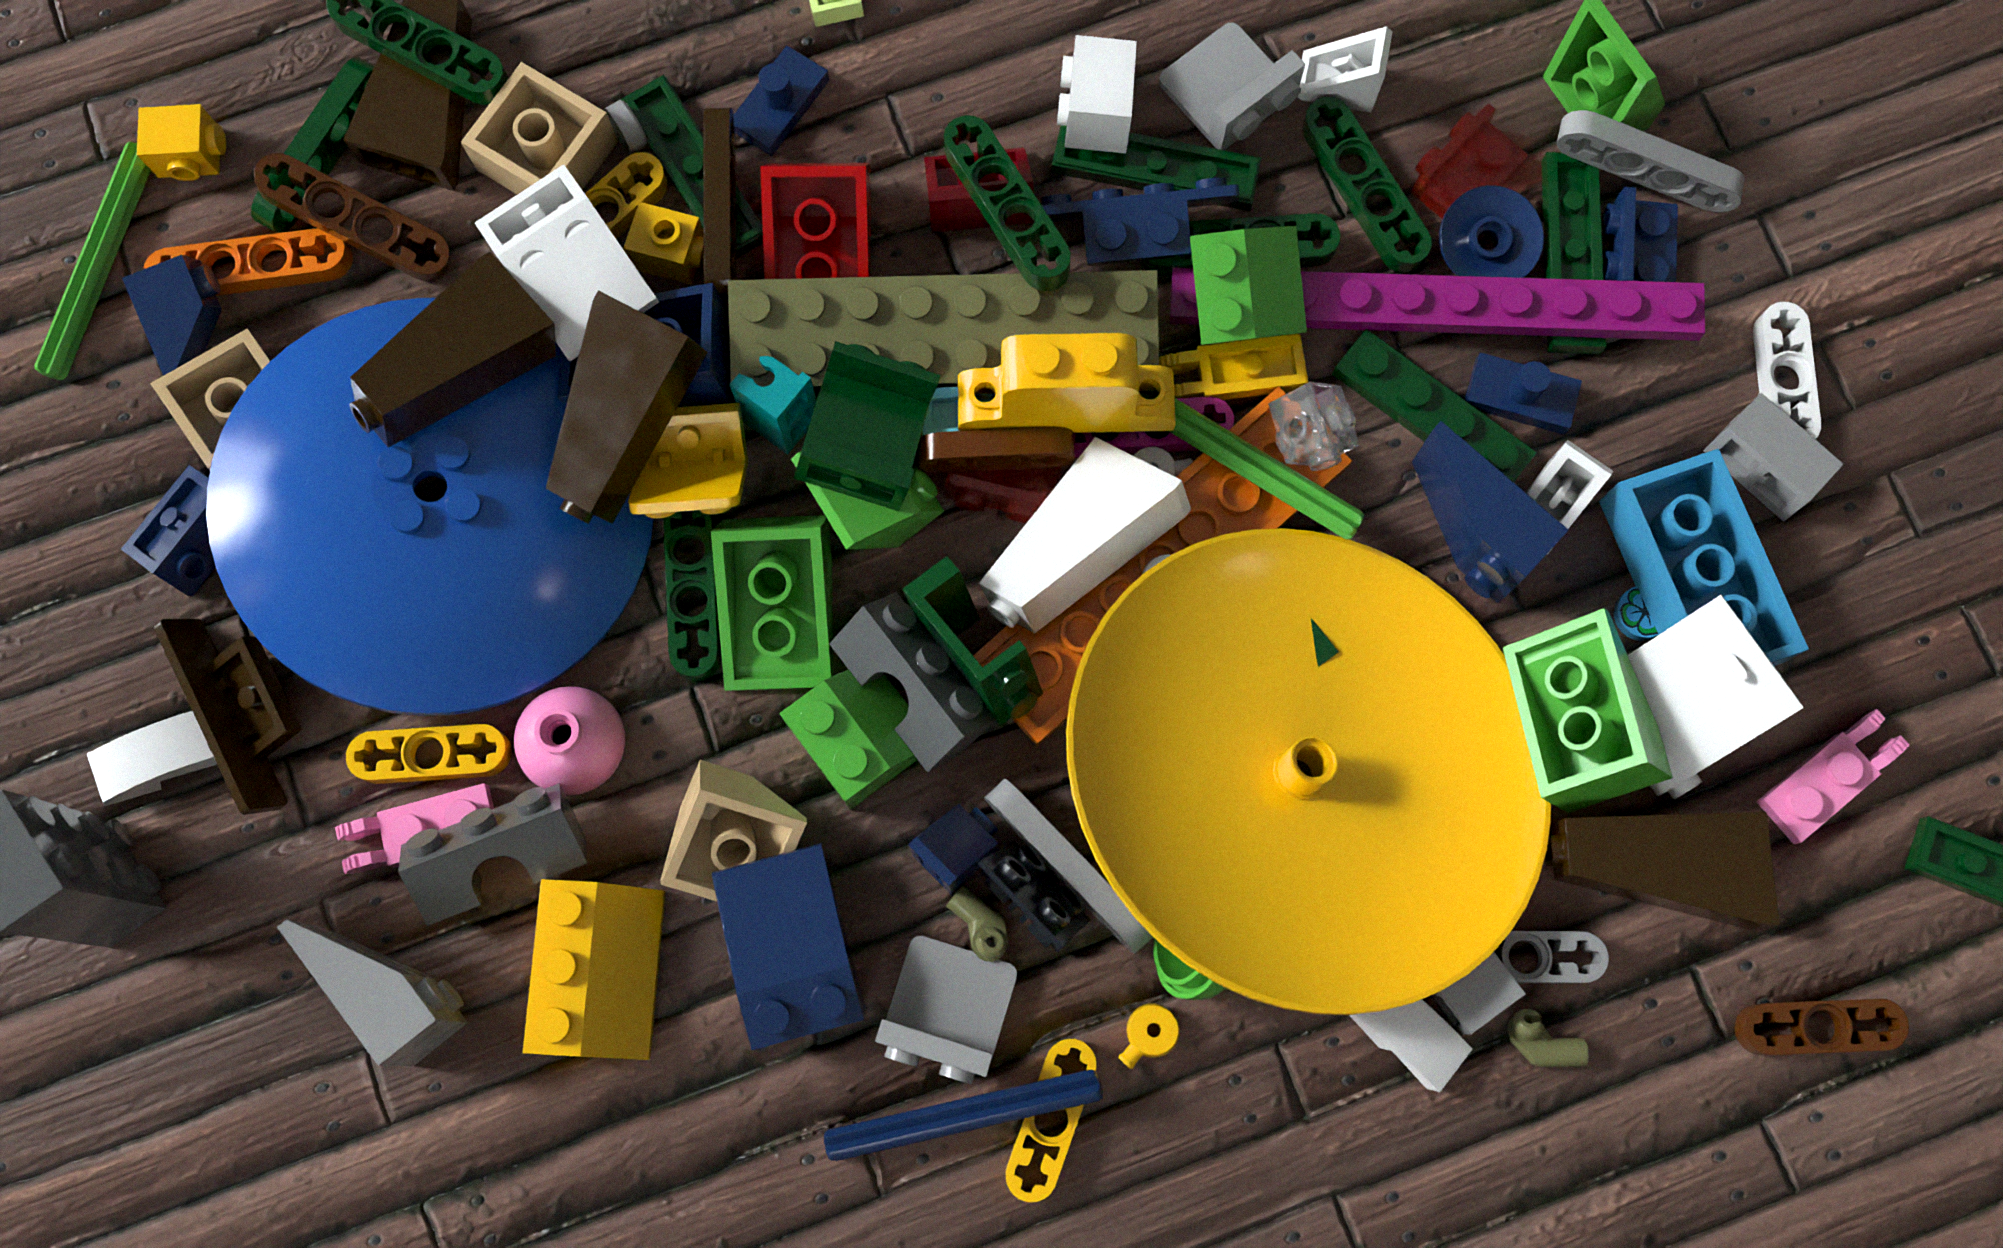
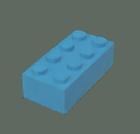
M1719 448L1618 482L1599 501L1658 635L1722 594L1774 666L1809 650Z

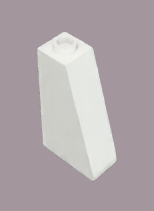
M1095 437L980 581L979 584L990 603L987 607L988 611L999 622L1013 628L1017 623L1034 634L1187 516L1191 507L1182 480Z

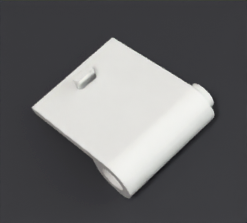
M1722 594L1628 655L1658 724L1673 775L1672 779L1650 786L1657 796L1668 791L1673 799L1680 797L1702 782L1697 775L1698 772L1804 708Z

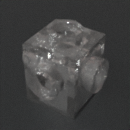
M1309 382L1268 403L1276 429V444L1283 454L1286 464L1308 465L1311 471L1324 470L1339 464L1342 461L1340 455L1360 446L1354 429L1356 425L1355 415L1346 402L1342 386Z

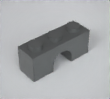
M897 592L863 605L829 643L861 686L887 674L895 676L902 683L908 695L909 708L906 717L895 728V731L927 773L959 756L996 720L983 704L978 693L969 686L951 663L947 653L937 645L917 619L912 608L903 601Z
M560 783L546 789L535 787L522 792L514 801L492 810L490 808H480L470 812L456 824L440 830L426 829L415 834L407 843L401 845L398 873L426 925L429 926L481 905L482 877L477 867L483 861L497 856L514 858L526 867L533 883L536 884L541 882V879H548L586 864V837Z

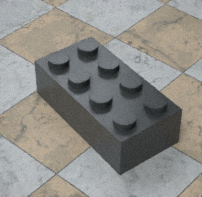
M3 789L0 790V933L110 948L167 909V907L158 895V892L162 890L160 881L148 866L137 862L129 849L133 845V839L119 821L99 817L88 811L74 810L63 804L56 805L42 801L35 796L28 797Z

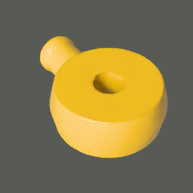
M1149 1003L1138 1007L1131 1014L1127 1023V1037L1130 1045L1118 1058L1128 1068L1133 1069L1142 1056L1157 1058L1171 1052L1180 1036V1026L1175 1014L1166 1006L1156 1003ZM1152 1023L1159 1027V1034L1156 1037H1151L1147 1033V1027Z

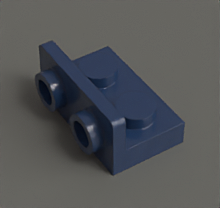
M1624 187L1613 204H1607L1602 220V232L1604 235H1609V251L1603 257V280L1676 282L1678 204L1636 200V188Z
M190 465L121 548L122 551L151 573L189 597L197 592L216 568L209 543L206 517L209 478Z

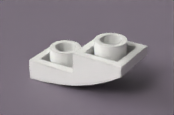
M193 711L140 728L87 754L104 806L161 790L160 781L217 765Z
M1422 999L1409 1005L1381 1012L1349 1015L1379 1048L1392 1051L1425 1088L1441 1092L1472 1051L1469 1044Z

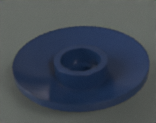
M1495 185L1476 187L1459 196L1444 214L1439 231L1441 253L1446 264L1456 276L1524 278L1538 262L1544 242L1542 223L1533 205L1518 192ZM1479 235H1489L1494 241V248L1492 250L1483 249L1478 242Z

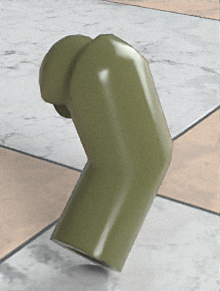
M962 885L947 903L946 907L967 923L971 947L977 957L988 962L999 960L1005 954L1008 943L1004 918L976 894Z
M1520 1009L1509 1020L1507 1030L1511 1043L1532 1065L1537 1067L1587 1066L1588 1047L1584 1038H1553L1543 1024L1539 1022L1541 1015L1532 1009Z

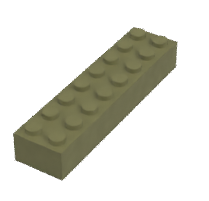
M1157 270L1070 272L1066 283L1059 289L1052 291H1040L1031 287L1021 273L728 280L731 382L740 373L752 378L758 386H769L774 381L775 375L761 366L759 357L770 356L798 375L801 372L811 377L814 391H820L835 341L846 345H862L871 349L877 355L899 362L911 361L920 364L927 371L941 375L937 388L958 387V374L965 370L1000 366L1001 342L1010 336L1024 334L1125 333L1137 339L1138 365H1159Z

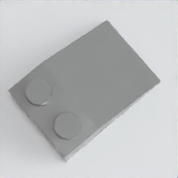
M287 919L277 926L378 1066H414L468 1023L459 1011L464 1006L461 997L446 980L442 979L440 982H437L433 977L325 927Z

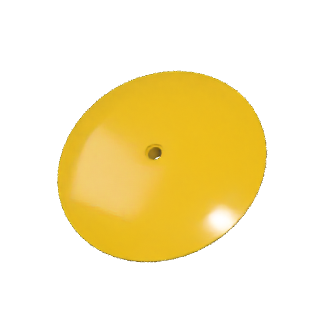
M1284 528L1253 529L1204 540L1168 556L1147 570L1121 594L1104 615L1090 638L1077 668L1069 700L1066 726L1067 767L1072 797L1081 828L1094 858L1112 889L1134 918L1161 945L1186 965L1215 983L1247 998L1282 1009L1326 1015H1355L1381 1012L1409 1005L1436 994L1468 975L1503 942L1527 907L1539 880L1547 851L1551 822V803L1540 796L1505 656L1480 623L1453 596L1427 576L1404 562L1373 547L1339 536L1308 530ZM1311 618L1338 650L1336 655L1319 667L1315 653ZM1297 760L1303 761L1309 766L1313 777L1307 776L1300 770Z

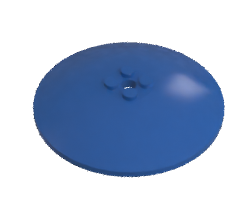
M435 298L395 300L364 307L324 323L287 346L248 385L232 409L215 449L207 486L206 517L209 543L217 572L227 596L242 621L260 643L284 666L310 684L333 696L363 707L389 713L417 716L455 715L481 711L506 704L539 690L581 662L606 637L620 619L634 595L645 568L654 518H649L645 514L636 515L630 513L628 496L613 524L595 515L591 522L587 524L561 510L560 506L564 498L546 489L567 403H562L558 399L561 349L556 341L555 357L389 448L374 430L366 433L359 426L350 409V403L355 401L350 377ZM427 477H438L447 484V491L440 500L425 502L415 495L418 483Z

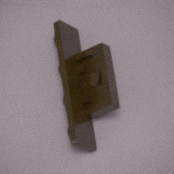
M162 619L154 626V630L239 812L247 815L280 810L288 803V800L267 757L302 731V728L262 644L256 636L240 637L218 655L202 620Z

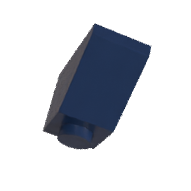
M179 255L122 278L163 376L205 352L222 311L216 296L220 293V285L214 272L207 264H203L202 261L185 255Z
M957 804L916 836L908 846L913 857L953 896L980 868L978 864L999 849L998 842L993 838L999 830L978 808L975 807L968 813L960 804Z

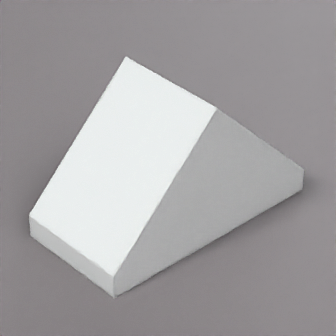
M1386 26L1304 50L1302 61L1306 66L1300 82L1301 92L1297 97L1300 100L1314 102L1322 97H1335L1343 101L1349 109L1371 113L1385 78L1393 31Z
M1567 440L1548 461L1526 491V494L1569 529L1612 475L1613 470Z

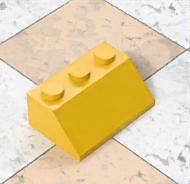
M541 879L523 1053L650 1060L666 891L600 882Z

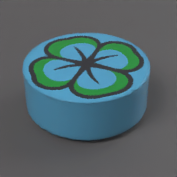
M1638 586L1629 589L1620 596L1615 604V623L1624 635L1633 640H1651L1658 636L1652 618Z

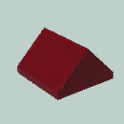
M1025 147L1004 149L1034 193L1033 178ZM973 152L974 162L979 159L977 152ZM946 155L924 157L932 233L990 227L949 164ZM997 173L987 174L979 181V185L988 191L1002 190L1008 184V180L1003 175ZM1025 213L1012 214L1005 221V225L1033 223L1031 216Z

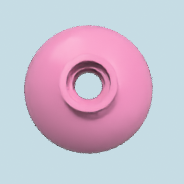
M559 687L539 695L524 709L516 725L514 748L521 769L534 784L546 789L560 783L565 795H579L599 787L615 772L624 753L625 730L617 710L600 694L581 687ZM562 725L570 726L571 736L569 740L561 745L555 744L553 740L555 729Z

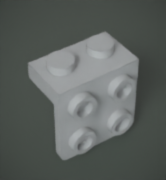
M1229 22L1162 71L1159 85L1216 149L1225 150L1235 141L1247 138L1258 128L1264 119L1276 110L1285 109L1297 98L1301 92L1300 82L1306 64L1293 50L1273 63L1238 24Z
M925 936L913 938L907 951L886 1020L882 1019L875 1042L887 1045L884 1057L915 1067L918 1065L920 1056L942 1063L940 1075L972 1085L975 1074L987 1077L1017 979L1016 968L1012 964L1001 960L993 962L984 961L978 958L972 951Z

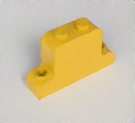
M1125 333L1024 334L1010 336L1001 342L1000 366L995 368L969 369L958 374L959 431L1062 427L1070 429L1074 433L1174 431L1176 424L1173 370L1159 365H1138L1137 339ZM1139 391H1158L1159 395L1155 399H1145L1140 395ZM975 394H995L994 399L990 402H981L975 397Z

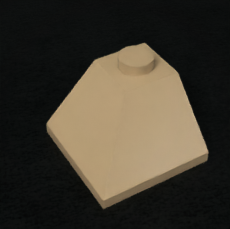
M700 760L680 806L661 876V885L717 901L712 872L795 850L807 824V818L754 777Z

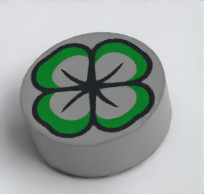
M618 100L604 108L618 140L630 155L646 146V135L633 111L625 101Z

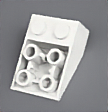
M564 164L475 222L505 269L554 322L555 341L569 361L579 356L592 301L598 290L642 313L659 303L652 290Z

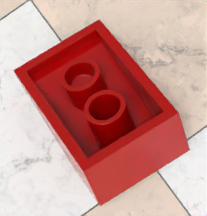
M870 163L765 164L760 166L764 278L871 277Z

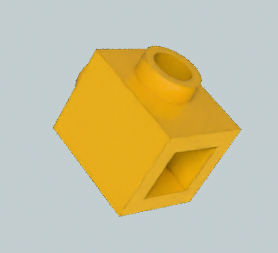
M201 104L139 108L137 156L158 178L172 177L182 181H193L204 175H219L220 155H224L226 151L225 133L222 126L213 120Z
M639 202L623 248L638 271L692 285L697 268H704V230L699 217Z

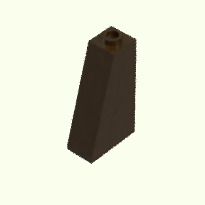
M462 0L402 1V6L469 41L471 40L472 19ZM402 22L393 23L386 41L397 42L403 39L409 31V25ZM437 45L428 52L426 61L434 65L442 64L451 57L452 48L447 45ZM380 53L344 137V141L361 164L455 191L459 176L465 97ZM467 63L465 64V67H464V69H466V70H468V65H467Z
M489 252L474 262L350 377L355 400L350 403L351 412L359 426L366 433L374 430L389 448L555 357V324L496 257Z
M599 290L592 301L546 489L564 498L560 509L589 524L595 515L613 524L708 352L683 333Z
M1766 812L1564 818L1550 824L1545 860L1548 866H1553L1554 880L1744 929H1761L1780 925Z

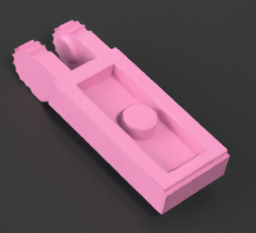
M1878 709L1866 714L1845 732L1830 738L1757 800L1758 805L1793 844L1801 843L1878 778L1881 775L1879 770L1893 762L1909 747L1910 744L1900 735L1887 740L1868 759L1857 748L1855 744L1875 732L1885 720V717Z
M483 783L376 812V817L361 818L335 827L338 841H355L366 836L381 833L384 850L357 853L347 859H343L344 873H361L384 866L399 867L401 845L407 843L415 834L426 829L440 830L460 822L467 814L480 808L494 809L489 785Z

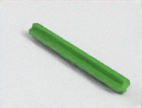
M128 142L124 146L35 362V370L46 377L56 380H64L67 377L150 174V168L137 156V143Z
M1139 391L1140 395L1145 399H1155L1159 395L1158 391ZM1175 398L1176 424L1174 431L1169 432L1342 538L1351 539L1356 534L1365 516L1361 510Z

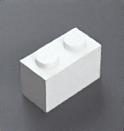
M1076 35L1073 56H1063L1060 87L1070 88V94L1060 93L1057 125L1067 126L1065 147L1126 153L1132 118L1137 41Z

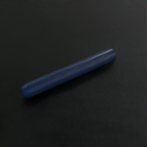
M1090 1069L828 1129L824 1133L825 1150L829 1160L839 1161L1098 1102L1103 1098L1101 1080L1097 1071Z

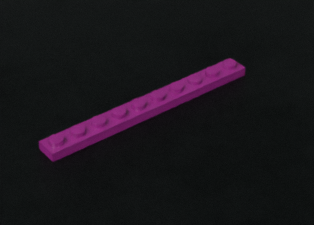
M1173 268L1170 324L1199 325L1193 268ZM1301 271L1306 328L1700 341L1705 334V283Z

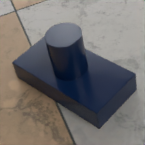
M787 45L773 63L764 66L760 70L759 82L734 114L736 135L771 157L830 81L828 70Z
M1480 352L1474 362L1465 401L1480 412L1565 435L1571 428L1582 380L1550 372L1549 368L1541 362L1532 361L1524 365Z

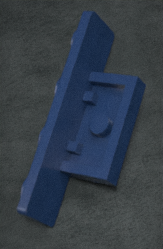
M1219 177L1198 180L1195 182L1196 189L1175 191V184L1159 183L1145 186L1144 194L1123 196V189H1103L1092 192V200L1073 202L1070 194L1048 195L1041 197V206L1052 222L1083 219L1087 265L1094 266L1191 256L1188 208L1236 203L1240 195L1238 184L1227 185L1226 178Z

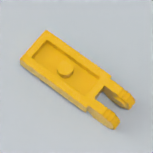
M1300 334L1197 346L1196 350L1165 354L1159 358V366L1171 368L1174 374H1184L1198 369L1199 381L1174 384L1175 398L1217 397L1221 400L1268 395L1278 386L1284 392L1306 390L1309 384Z

